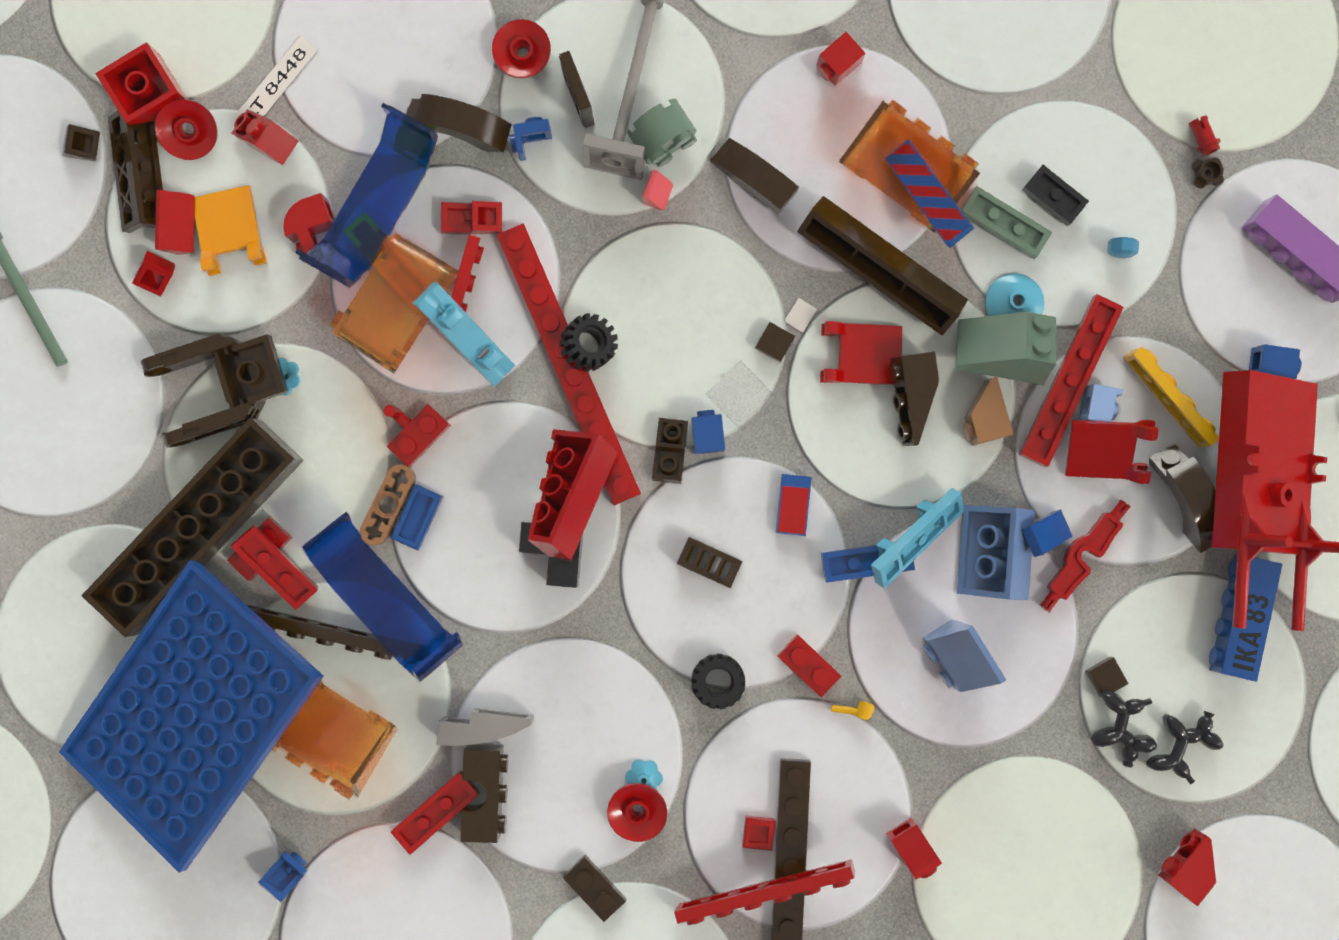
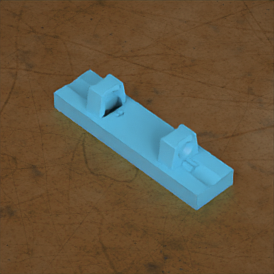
M433 282L413 302L415 307L493 386H496L515 366L438 283ZM487 347L489 348L480 358H477Z
M951 488L935 504L923 500L917 506L919 519L899 539L892 542L883 538L876 545L880 557L871 564L876 584L885 589L964 512L961 492Z

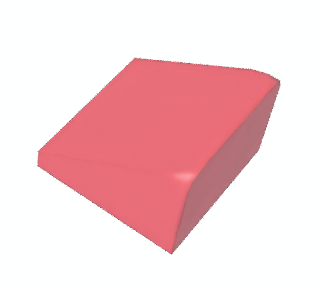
M654 169L651 171L645 187L643 202L644 205L664 210L673 184L659 171Z

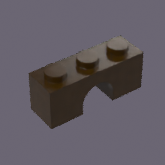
M467 745L464 749L463 780L480 783L486 791V801L479 805H467L461 811L460 842L497 843L501 834L506 833L507 817L502 815V803L507 802L508 787L503 785V773L508 772L509 757L508 754H504V746Z

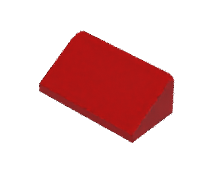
M156 190V250L176 255L193 253L194 195Z

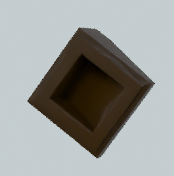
M68 124L65 131L62 156L96 161L100 132Z

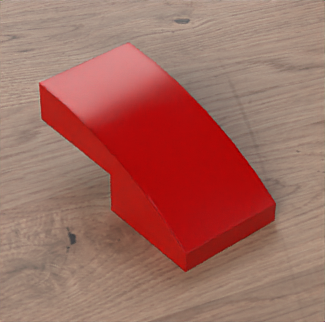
M441 202V234L502 233V202Z

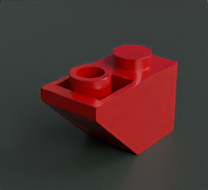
M248 109L245 113L238 116L234 123L235 128L231 133L281 165L285 163L299 140L272 120Z
M912 818L886 833L902 861L916 880L920 877L922 879L930 877L937 871V867L942 864Z
M1194 829L1182 838L1180 848L1176 853L1164 861L1158 876L1197 907L1217 882L1212 840L1207 835Z

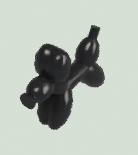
M1103 690L1101 692L1103 701L1109 709L1117 713L1114 727L1109 726L1099 729L1092 735L1091 741L1098 747L1111 746L1119 742L1125 746L1122 764L1132 768V762L1138 758V751L1148 753L1157 748V743L1153 737L1149 735L1134 736L1131 732L1127 731L1130 715L1141 712L1146 705L1152 704L1151 698L1145 700L1130 699L1125 702L1118 694L1110 690Z
M1204 711V716L1199 718L1196 728L1186 729L1183 723L1176 717L1165 714L1163 716V724L1166 730L1176 738L1171 754H1158L1149 758L1146 761L1147 767L1155 771L1173 769L1176 775L1185 778L1189 784H1193L1195 780L1191 777L1189 766L1183 760V756L1188 743L1193 744L1200 741L1211 750L1223 748L1224 744L1217 734L1210 732L1213 728L1212 717L1215 714Z

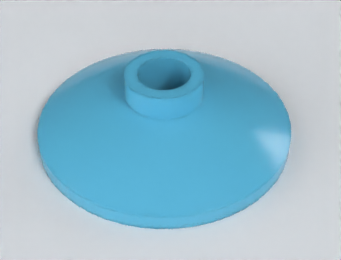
M1017 273L1007 274L998 278L989 287L985 297V309L988 316L1018 312L1042 314L1044 310V296L1039 285L1030 277ZM1014 296L1022 299L1021 306H1016L1013 303Z

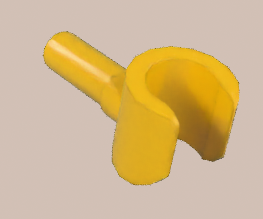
M863 700L859 701L857 708L841 705L831 706V712L850 714L863 720L870 719L875 709L873 704Z

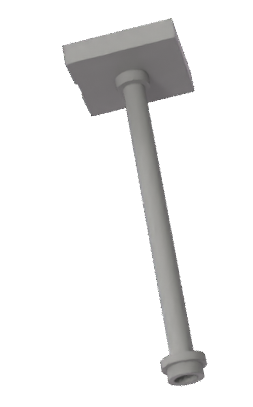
M641 0L645 9L613 139L585 133L583 141L585 168L642 180L645 147L627 143L624 140L656 10L663 7V0Z

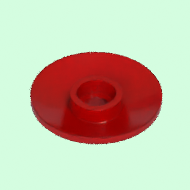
M518 19L504 24L497 31L492 42V55L496 65L502 72L514 78L524 79L535 76L545 68L550 59L551 44L547 33L540 25L530 20ZM520 49L528 51L524 57L518 56L517 53Z
M189 99L174 100L166 104L156 117L155 132L159 143L169 154L179 159L195 160L202 158L215 146L218 136L216 121L210 111L196 101ZM184 123H190L193 126V133L189 134L184 131Z
M641 783L628 784L618 789L612 795L607 808L608 821L614 832L620 837L633 842H643L657 836L664 828L668 815L667 805L663 796L653 787ZM641 805L643 810L637 812L633 809V806Z

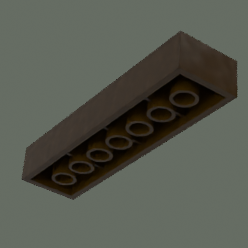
M250 417L81 596L125 638L139 635L190 560H195L205 566L304 460L262 420Z

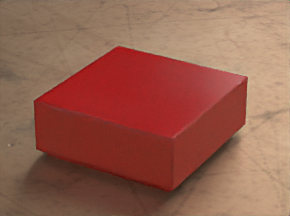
M745 815L742 848L772 851L776 820L774 818Z

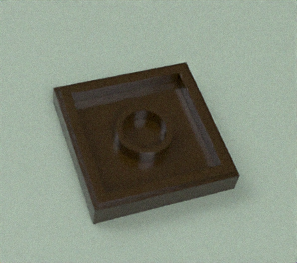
M570 51L559 54V60L564 80L583 127H590L595 125L592 106Z

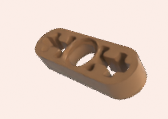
M399 464L391 467L387 472L360 528V536L365 543L380 545L388 539L416 482V475L412 468ZM405 470V477L408 478V482L401 483L397 491L403 492L402 496L400 497L394 492L387 491L388 486L395 488L398 482L394 478L395 473H402ZM386 496L394 498L396 502L395 510L389 514L384 513L380 508L381 500ZM375 513L382 518H389L388 524L382 521L378 530L382 532L381 537H374L372 540L370 538L372 533L368 531V528L375 527L379 521L378 518H374Z

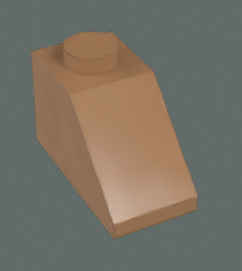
M998 377L991 378L983 383L964 417L963 432L966 440H971L972 446L1014 435Z

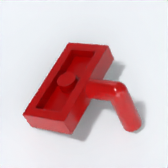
M429 404L413 420L395 406L387 405L383 410L387 417L392 418L403 428L386 447L407 467H411L451 426Z

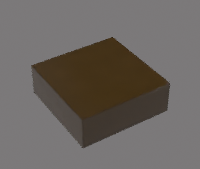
M769 322L754 349L780 363L795 336Z
M1111 656L1085 671L1101 698L1103 690L1115 692L1129 684L1115 658Z

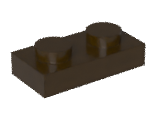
M586 854L563 876V879L603 922L626 902V897Z

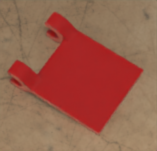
M826 321L825 324H821V336H839V369L821 370L820 383L894 385L889 375L891 358L902 356V326L852 324L837 321Z
M1072 420L1065 476L1127 479L1139 484H1149L1151 471H1147L1148 465L1146 463L1133 464L1137 438L1148 441L1157 440L1159 428L1155 427L1156 422L1154 420H1140L1134 423Z

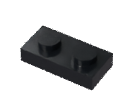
M1042 165L1022 189V191L1066 226H1069L1089 202V200L1045 165Z

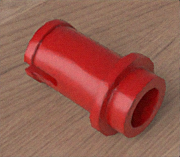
M1205 115L1200 117V121L1197 118L1188 124L1199 146L1197 152H1201L1202 156L1218 151L1220 149L1219 143L1221 142L1220 138L1215 137L1208 121V116Z

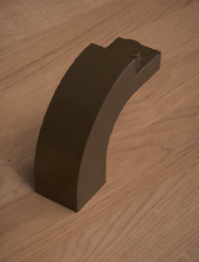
M421 94L420 99H411L404 127L411 131L446 134L466 141L487 152H504L512 126L506 120L479 107L455 99L430 94Z
M1176 444L1149 456V465L1170 488L1179 504L1183 517V533L1200 553L1212 548L1216 490L1201 465L1194 457L1188 459Z

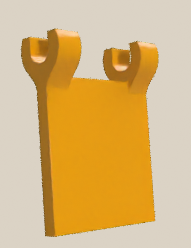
M250 185L195 197L194 215L201 249L200 264L202 271H207L209 276L221 274L217 255L247 249L248 259L253 261L255 266L267 264Z

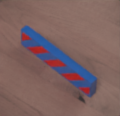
M909 139L885 158L949 248L975 229Z

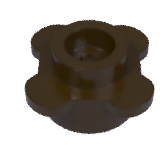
M1216 157L1205 161L1197 159L1192 163L1191 167L1195 171L1196 176L1194 185L1197 188L1202 189L1206 185L1217 187L1223 183L1224 177L1222 175L1224 168L1220 159ZM1208 170L1210 175H1206L1205 171Z

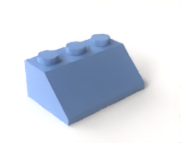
M964 505L957 594L1009 600H1029L1032 552L1022 529L1034 523L1035 510Z

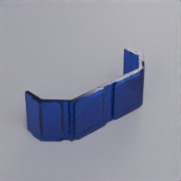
M385 103L381 105L387 116L380 143L324 239L307 253L299 249L295 252L299 256V260L348 288L353 286L361 278V275L367 270L369 271L370 267L374 264L394 230L398 219L425 177L438 139V135L433 129Z
M345 512L302 546L303 552L333 591L372 632L394 659L418 682H421L463 646L460 635L457 632L452 635L441 626L369 545L362 540V536L353 525L349 514Z

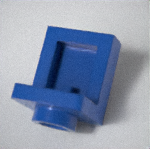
M530 117L524 123L513 124L514 134L509 135L512 153L517 152L520 161L526 160L524 143L552 139L549 120L542 117Z
M284 851L274 865L258 881V884L281 903L306 875L308 870L304 866L307 863L294 851L290 855Z

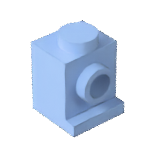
M1097 384L1087 386L1083 394L1079 420L1112 422L1118 413L1116 397L1122 396L1124 390Z

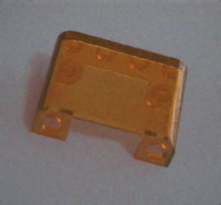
M893 99L889 104L882 101L839 162L860 178L868 180L908 210L912 217L935 233L936 230L885 158L909 139L956 203L959 202L979 176L980 172L976 169L979 163L966 153L962 157L958 156L952 151L955 145L943 136H940L938 140L928 133L931 127L919 118L914 122L905 116L908 110Z
M321 680L272 751L276 752L278 748L287 753L285 757L287 761L298 768L302 764L312 769L309 773L312 777L323 784L327 780L331 781L329 785L335 788L334 790L350 800L352 795L356 798L359 797L397 732V728L372 710H369L367 713L326 687Z

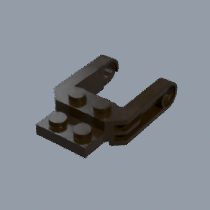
M218 333L149 356L140 361L144 376L155 377L215 358L214 364L225 400L230 405V409L182 424V428L168 433L163 432L162 435L167 448L189 444L240 427L250 417L258 419L266 403L265 400L289 392L271 335L266 334L240 342L230 336Z

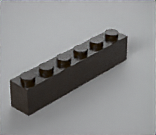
M822 196L811 209L797 230L803 237L941 336L945 334L959 317L968 301L962 294L825 196Z

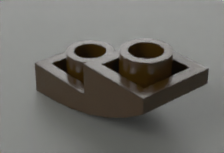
M659 418L652 481L681 484L688 421Z

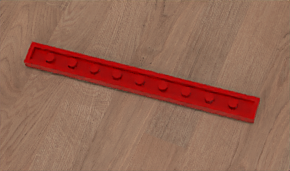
M524 223L497 234L581 431L584 433L600 434L618 452L605 481V486L613 505H618L640 495L639 487L589 372H583V367L579 370L575 369L576 363L574 361L571 364L566 362L569 358L568 354L564 356L561 354L565 347L559 346V341L563 339L560 336L568 324Z

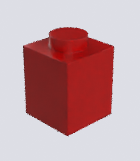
M846 31L819 54L816 63L818 66L817 70L824 80L831 81L836 86L862 64L866 53Z

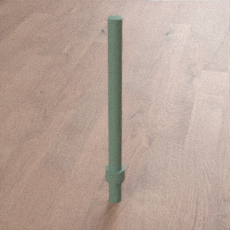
M0 232V265L57 367L62 366L68 361L2 242L3 236Z

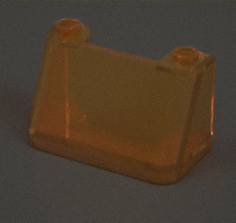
M395 233L393 237L387 234L378 248V250L383 252L346 311L343 313L339 310L330 324L334 328L332 332L334 336L393 374L428 321L415 307L413 302L433 282L438 283L447 291L459 272L398 233Z

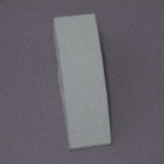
M475 708L471 712L470 719L444 716L439 720L436 745L464 746L495 741L531 726L534 721V715Z

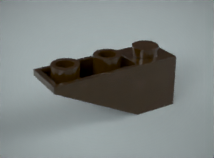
M935 351L891 358L889 375L895 386L896 394L893 396V403L899 414L900 423L897 430L900 440L903 441V446L919 445L939 384Z

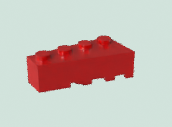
M553 429L551 439L554 441L552 451L547 452L545 461L548 464L546 478L541 479L539 487L542 491L540 502L535 505L527 540L547 556L572 560L618 452L600 434Z

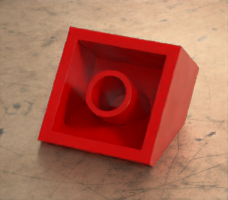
M147 42L95 73L128 125L156 121L159 111L166 104L178 99H188L161 55Z

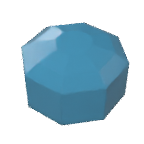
M1130 237L1112 238L1108 241L1107 253L1115 258H1131L1138 254L1139 241Z

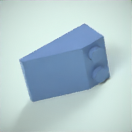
M952 619L923 637L927 644L923 649L933 663L935 661L938 662L943 670L939 675L948 688L953 687L959 692L1001 684L1006 681L1003 673L972 625Z

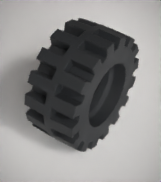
M719 653L711 654L701 659L693 670L691 680L696 698L703 705L711 709L718 708L720 710L735 705L736 701L740 700L745 690L746 682L743 669L739 663L732 657ZM714 669H723L731 677V685L724 693H713L706 686V677Z

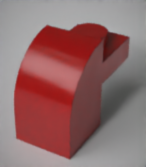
M318 193L301 199L291 206L285 216L283 230L286 238L293 243L297 242L296 248L302 260L305 259L313 266L325 263L316 235L337 228V224L329 200L322 193Z

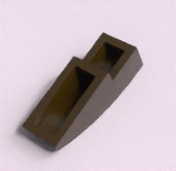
M731 138L710 159L711 163L754 199L756 197L760 199L777 215L799 189V186L782 172Z

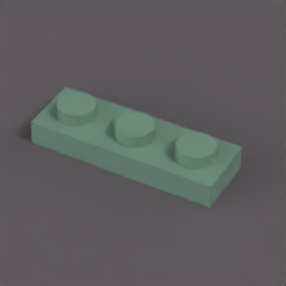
M978 186L973 189L961 209L970 221L1032 259L1038 257L1052 234L1047 228Z

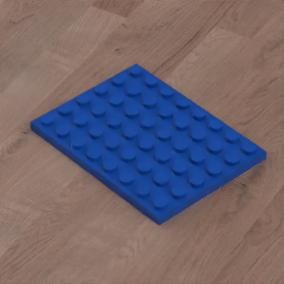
M190 560L70 734L59 753L180 873L189 868L324 675L199 561Z

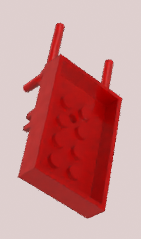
M1253 370L1223 372L1212 547L1237 550L1233 613L1234 628L1246 629L1250 562L1260 552L1296 555L1291 630L1304 631L1308 567L1322 553H1339V542L1323 540L1311 526L1312 484L1326 482V475H1318L1315 469L1318 464L1327 463V457L1314 455L1318 384Z

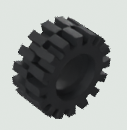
M587 313L582 317L581 315L576 317L565 327L560 336L563 339L559 341V346L565 347L561 351L562 356L568 354L569 358L566 362L571 364L574 361L576 363L574 368L579 370L583 367V372H588L591 369L595 371L605 365L616 354L614 351L618 348V344L613 343L618 339L617 334L611 335L614 327L611 325L607 328L605 324L608 320L603 318L601 321H598L599 315L597 314L590 317V313ZM582 333H589L596 339L598 343L596 352H587L581 346L579 337Z

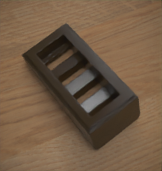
M688 537L676 564L731 588L743 561ZM694 546H696L700 550L694 563L691 564L688 560ZM707 551L711 553L704 569L699 568L698 566L703 555ZM716 556H718L721 560L715 574H712L709 571ZM729 561L732 565L726 578L723 579L720 575L726 562Z

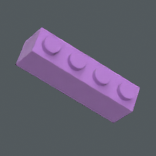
M1278 194L1263 201L1241 228L1248 233V237L1253 242L1261 244L1269 250L1274 260L1287 265L1297 279L1312 286L1321 299L1331 303L1339 301V245Z

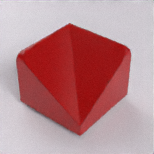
M147 251L135 273L132 284L161 297L173 275L176 265Z

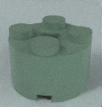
M677 99L668 100L671 104L668 107L664 108L660 103L651 108L633 123L636 128L634 131L630 129L627 131L634 144L645 147L644 160L648 165L656 163L658 167H662L673 159L672 153L680 148L685 150L697 141L694 136L696 129Z

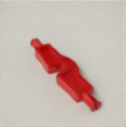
M1119 500L1111 513H1102L1086 535L1078 537L1070 544L1064 555L1063 566L1047 585V589L1050 592L1042 603L1039 604L1041 608L1050 613L1059 599L1067 600L1075 588L1090 574V567L1081 558L1082 552L1087 551L1099 558L1106 553L1114 537L1123 527V523L1120 520L1128 509L1131 508L1129 504Z

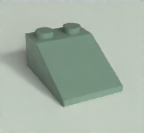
M1018 312L959 319L957 324L955 369L1044 386L1056 365V317L1032 312Z

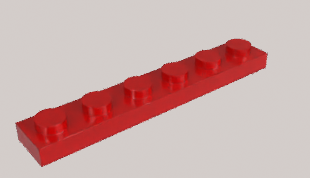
M1096 294L1093 296L1018 455L1043 467H1049L1124 308L1123 306L1101 295Z
M852 859L679 903L674 911L677 924L686 922L687 925H695L704 921L706 916L715 914L716 918H722L731 915L734 909L744 907L748 911L762 906V902L773 900L774 903L785 902L792 898L791 895L800 892L807 896L820 892V887L832 885L833 888L844 887L850 884V880L855 877L854 864Z

